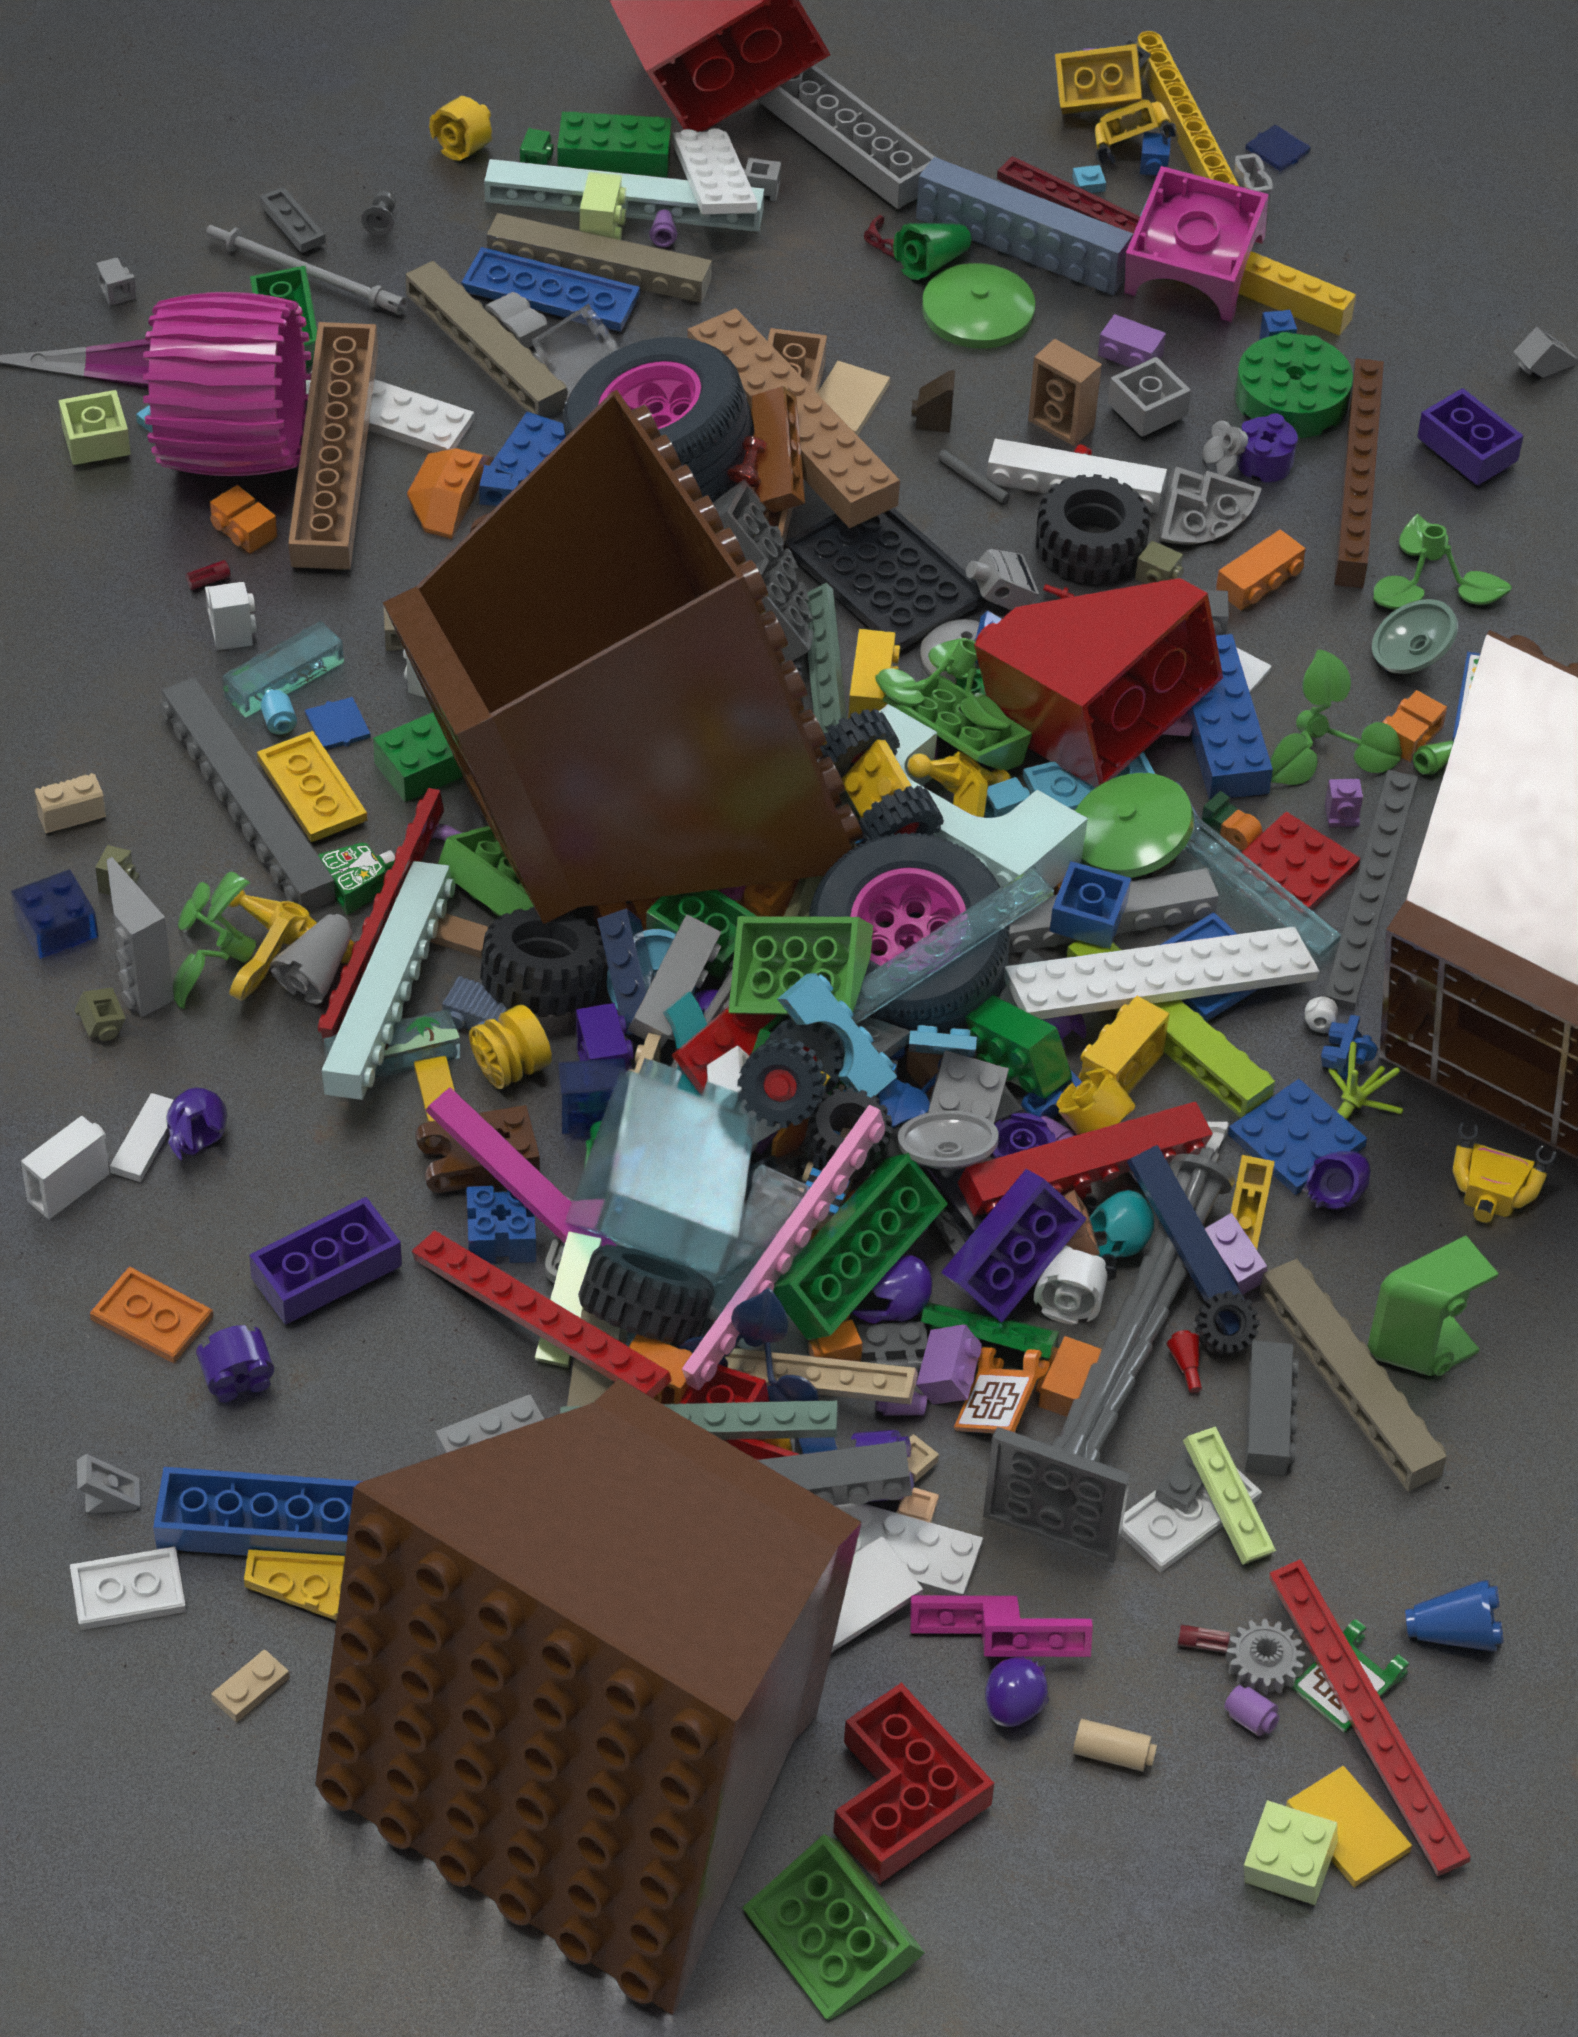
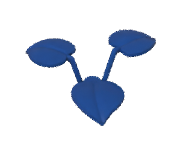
M905 1048L900 1049L890 1059L897 1060L903 1058ZM941 1059L939 1060L938 1065H937V1066H938V1069H939V1066H940ZM937 1073L921 1090L910 1086L909 1083H902L896 1077L877 1094L879 1105L885 1104L888 1109L887 1115H890L892 1118V1128L928 1112L930 1102L925 1094L935 1084Z

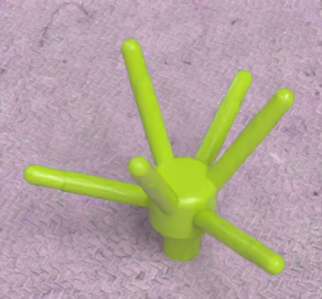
M1351 1042L1347 1085L1335 1069L1329 1068L1328 1070L1343 1091L1341 1099L1344 1101L1337 1112L1347 1120L1355 1108L1360 1109L1364 1105L1402 1114V1108L1367 1099L1369 1094L1397 1075L1400 1069L1396 1067L1378 1079L1385 1070L1383 1066H1380L1361 1087L1357 1086L1358 1071L1355 1070L1356 1043Z

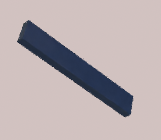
M1155 1145L1126 1161L1203 1299L1207 1301L1215 1294L1220 1292L1223 1294L1226 1291H1233L1232 1294L1234 1295L1237 1293L1241 1294L1159 1146ZM1221 1311L1217 1314L1215 1320L1225 1336L1238 1331L1239 1320L1234 1313Z

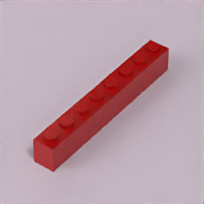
M1195 1101L968 1166L960 1177L958 1185L973 1216L988 1215L1025 1169L1044 1178L1059 1193L1072 1188L1074 1190H1081L1092 1182L1099 1180L1109 1182L1120 1174L1130 1172L1131 1169L1126 1161L1155 1145L1159 1146L1168 1164L1172 1162L1175 1155H1199L1202 1148L1206 1149L1205 1146L1213 1133Z

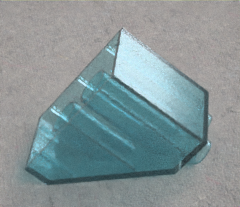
M644 1058L639 1074L633 1071H620L565 1222L641 1251L650 1252L665 1259L668 1258L691 1269L724 1277L739 1235L756 1118L739 1112L743 1100L740 1101L738 1092L707 1082L702 1096H696L677 1088L682 1071Z

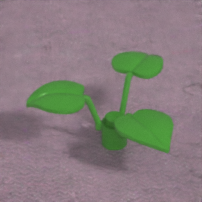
M1416 514L1405 526L1399 539V546L1403 552L1414 556L1420 555L1414 578L1411 581L1403 576H1388L1381 579L1374 587L1373 600L1377 604L1390 609H1398L1410 602L1422 600L1424 590L1416 586L1419 581L1425 558L1438 560L1442 558L1443 554L1447 556L1456 582L1461 585L1458 589L1459 596L1469 603L1477 605L1492 603L1508 594L1512 586L1506 581L1482 571H1470L1465 574L1463 579L1452 556L1451 546L1448 545L1449 538L1446 534V528L1439 524H1431L1419 514Z
M959 638L934 646L928 653V658L937 670L922 684L916 685L915 680L909 674L899 669H884L875 676L877 684L889 698L902 705L917 706L924 700L920 691H923L943 671H947L948 674H952L956 678L967 680L965 696L967 698L962 699L960 707L968 719L986 728L1006 729L1011 726L1005 714L992 699L982 693H975L973 695L971 691L973 677L977 671L974 665L977 661L974 647L976 642L973 640Z
M1321 649L1316 651L1315 657L1304 675L1302 684L1305 698L1310 703L1319 707H1312L1311 710L1302 711L1296 720L1297 729L1301 734H1289L1277 745L1270 759L1273 769L1271 783L1298 785L1308 781L1313 776L1318 761L1316 753L1309 749L1313 745L1310 736L1320 738L1326 733L1358 744L1359 746L1354 753V761L1358 767L1367 772L1380 773L1388 771L1401 759L1402 750L1399 737L1390 725L1382 722L1372 723L1364 729L1361 739L1330 728L1327 717L1320 714V712L1331 707V701H1343L1348 696L1351 687V678L1346 666L1340 659Z
M234 872L227 873L215 889L211 898L212 906L209 909L208 918L201 913L210 898V887L204 882H200L196 886L192 897L186 902L178 920L180 930L184 932L189 930L196 918L220 933L217 946L221 950L220 952L200 949L196 955L189 954L179 967L173 980V993L175 1002L183 1009H185V1001L203 970L205 956L219 957L226 961L231 956L245 963L254 952L256 941L238 931L221 915L232 900L250 884L247 879ZM216 920H218V921H219L221 924H223L227 929H223L222 927H220L219 925H217V924L214 923V922H215Z

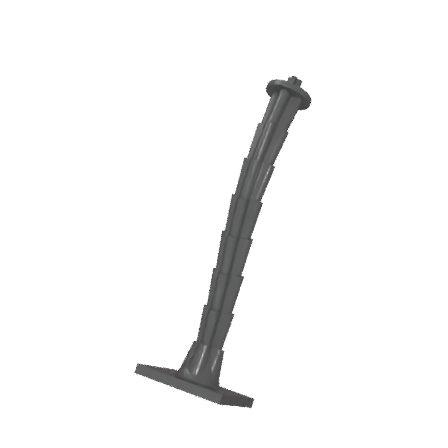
M1209 1147L1207 1149L1202 1148L1199 1156L1194 1154L1175 1155L1170 1165L1203 1225L1218 1194L1230 1193L1235 1183L1233 1175L1225 1167L1217 1163L1220 1154L1214 1152V1149ZM1160 1220L1149 1254L1142 1260L1131 1295L1126 1296L1115 1327L1107 1334L1097 1363L1091 1365L1079 1398L1073 1400L1060 1436L1055 1437L1052 1443L1048 1445L997 1427L991 1444L983 1517L1114 1563L1119 1550L1131 1474L1099 1463V1449L1118 1419L1117 1412L1135 1385V1376L1153 1349L1152 1342L1170 1314L1168 1308L1187 1275L1186 1267Z

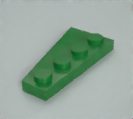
M928 1302L924 1307L921 1322L929 1324L928 1327L931 1329L965 1324L978 1339L1024 1352L1028 1349L1040 1350L1041 1356L1049 1359L1054 1347L1057 1346L1059 1331L1006 1319L1001 1323L992 1316Z

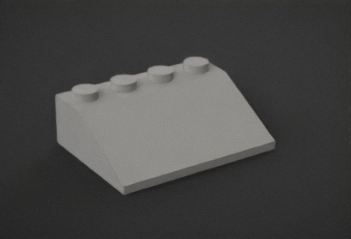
M111 857L107 859L115 925L113 933L118 949L116 950V956L120 964L118 975L123 986L121 997L125 1005L129 1009L134 1008L142 1018L174 1001L166 920L159 909L114 858Z

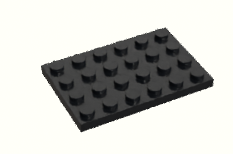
M895 508L851 528L835 513L784 541V550L790 549L795 561L822 585L827 583L833 589L834 596L871 630L895 632V645L900 646V651L924 638L939 625L953 621L988 601L982 597L976 580L968 578L966 571Z

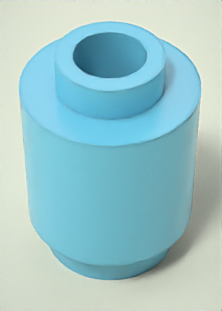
M280 690L267 692L262 697L260 707L268 730L277 735L292 731L297 724V717L290 698Z

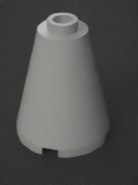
M340 914L326 915L270 963V966H274L271 970L272 975L293 995L299 991L306 995L304 1000L309 1003L318 1004L323 1002L353 934L350 922Z

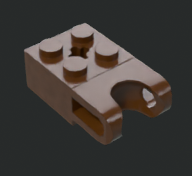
M527 1105L478 1113L540 1172V1155ZM436 1121L423 1123L417 1128L415 1138L419 1149L423 1153L446 1156L431 1162L427 1167L425 1180L427 1187L432 1192L443 1193L478 1186H493V1188L504 1186Z

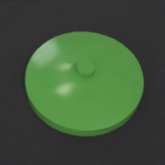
M962 264L948 268L930 280L923 293L922 312L928 326L941 338L968 348H994L1009 344L1019 339L1028 331L1034 319L1035 298L1028 284L1009 270L989 264Z
M1152 773L1127 774L1104 782L1086 795L1075 810L1077 813L1088 818L1081 863L1128 878L1151 873L1172 861L1184 849L1194 828V813L1186 792L1173 780Z

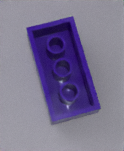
M1025 1169L941 1273L979 1308L1002 1323L1087 1218L1044 1178Z
M367 1197L249 1254L251 1279L285 1325L402 1266L400 1240Z

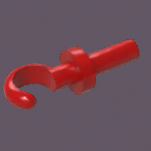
M1048 584L1044 585L1043 591L1061 597L1060 599L1074 597V594L1068 592L1069 588L1064 587V590Z

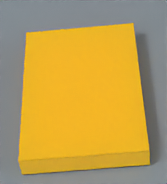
M1344 1765L1287 1800V1807L1337 1822L1338 1842L1331 1861L1353 1887L1358 1886L1411 1852L1412 1844Z

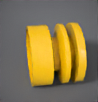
M517 1005L501 1013L498 1021L488 1019L484 1024H478L469 1031V1041L477 1064L484 1076L497 1089H503L509 1086L511 1082L519 1081L523 1076V1072L532 1075L548 1067L552 1062V1053L544 1029L536 1016L525 1005Z

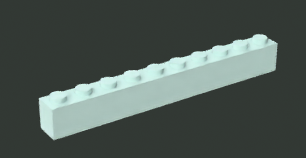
M493 159L489 160L484 180L485 202L580 212V205L589 172L622 175V187L627 189L625 204H622V208L626 209V218L654 220L658 211L668 210L672 214L674 223L756 232L760 231L764 209L763 188L751 187L758 202L757 213L702 214L688 180Z
M413 861L322 1068L324 1095L363 1100L367 1088L373 1086L375 1069L377 1065H382L384 1048L386 1044H390L392 1041L395 1022H400L404 1001H409L412 982L419 978L420 964L422 959H427L431 938H436L438 920L445 917L447 900L454 895L455 880L451 879L450 866Z

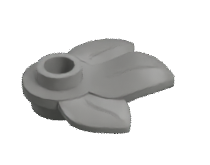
M1218 421L1212 426L1213 438L1204 445L1202 458L1205 462L1216 463L1218 474L1228 476L1236 466L1237 455L1245 451L1248 437L1239 427H1231L1227 421Z

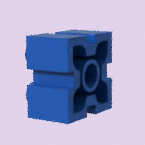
M493 1186L467 1187L469 1251L490 1264H496V1257L509 1256V1263L536 1262L535 1215L508 1189L507 1192L494 1193Z

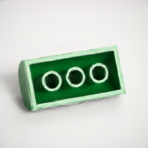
M306 265L251 276L250 281L253 294H263L297 302L302 308L303 314L301 316L306 320V326L301 327L302 332L309 334V341L304 342V350L311 352V360H305L306 369L313 365L317 326Z

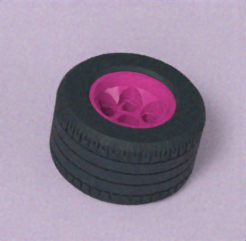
M659 337L624 346L595 363L580 378L568 397L563 414V427L566 437L615 390H618L631 410L645 404L655 420L660 435H667L677 453L681 466L686 464L699 486L702 497L708 495L712 503L744 479L747 481L754 469V462L757 460L756 449L752 441L753 434H755L754 422L739 373L726 354L707 343L683 337Z
M897 833V835L891 834V836L885 835L884 837L871 839V841H866L865 844L854 847L853 850L848 851L842 858H839L826 872L814 893L808 917H860L873 925L871 957L854 1011L909 1031H917L918 1025L937 1027V1033L950 1034L951 1028L969 1030L965 1016L976 1010L992 995L1000 997L1005 983L1003 978L1005 966H1008L1009 910L1003 891L988 867L979 858H976L973 853L971 854L970 851L965 850L964 847H960L958 844H953L952 841L934 837L933 835ZM915 912L920 913L923 916H921L920 918H911L908 915ZM884 921L892 924L886 928L878 926L880 922ZM944 932L947 935L943 938H937L932 934ZM908 946L913 947L911 950H907ZM875 950H882L885 952V954L882 956H876L872 952ZM936 960L932 963L926 964V962ZM909 1043L904 1046L905 1051L909 1048Z

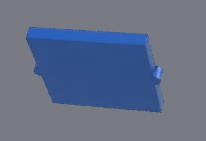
M353 697L335 702L327 701L324 705L305 710V715L311 728L325 750L343 745L348 747L350 743L371 738L370 731Z

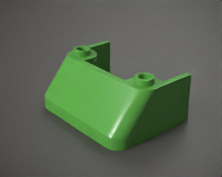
M1466 1235L1395 1270L1384 1279L1380 1287L1367 1345L1370 1353L1377 1361L1428 1376H1441L1449 1371L1452 1366L1479 1353V1347L1453 1317L1458 1316L1466 1309V1302L1470 1291L1498 1278L1499 1273Z

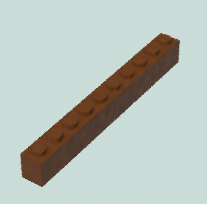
M1355 358L1349 404L1334 585L1364 588L1369 556L1384 361Z

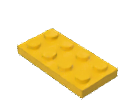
M313 731L257 752L258 762L311 842L368 821L367 811Z

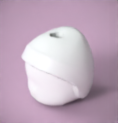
M1322 996L1313 998L1307 1003L1305 1007V1020L1312 1030L1328 1033L1331 1023H1336L1338 1007L1332 999Z

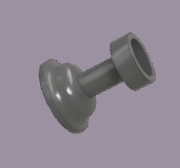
M388 191L378 192L374 197L373 206L364 210L361 216V223L369 233L382 236L392 231L394 217L391 212L396 205V198L392 193Z

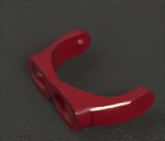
M879 215L872 220L868 230L864 232V240L873 247L879 248L885 254L895 257L893 249L894 239H882L877 231L885 221V217ZM885 244L890 245L892 249L887 248Z

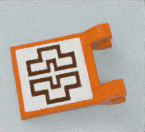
M982 1347L981 1354L978 1357V1372L971 1386L968 1399L965 1400L955 1422V1430L995 1433L996 1428L1000 1427L1015 1432L1037 1379L1044 1376L1049 1369L1050 1364L1048 1361L1039 1360L1042 1354L1041 1351L1028 1349L1023 1358V1370L1002 1369L1004 1366L1002 1358H993L996 1353L995 1348Z

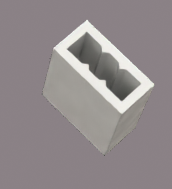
M80 1116L21 1160L27 1202L47 1219L50 1220L109 1175V1156L105 1145L106 1135L98 1124H92L86 1118Z

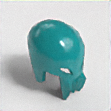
M1130 1190L1116 1193L1095 1209L1090 1217L1093 1231H1105L1107 1234V1244L1098 1247L1100 1254L1096 1256L1102 1257L1104 1254H1112L1115 1258L1134 1256L1148 1243L1155 1226L1154 1214L1150 1204L1140 1193Z

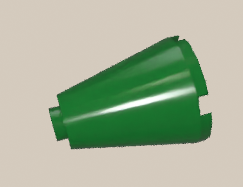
M910 223L903 225V228L896 232L893 249L896 261H901L905 268L901 270L904 275L910 279L920 280L967 251L971 245V233L962 224Z

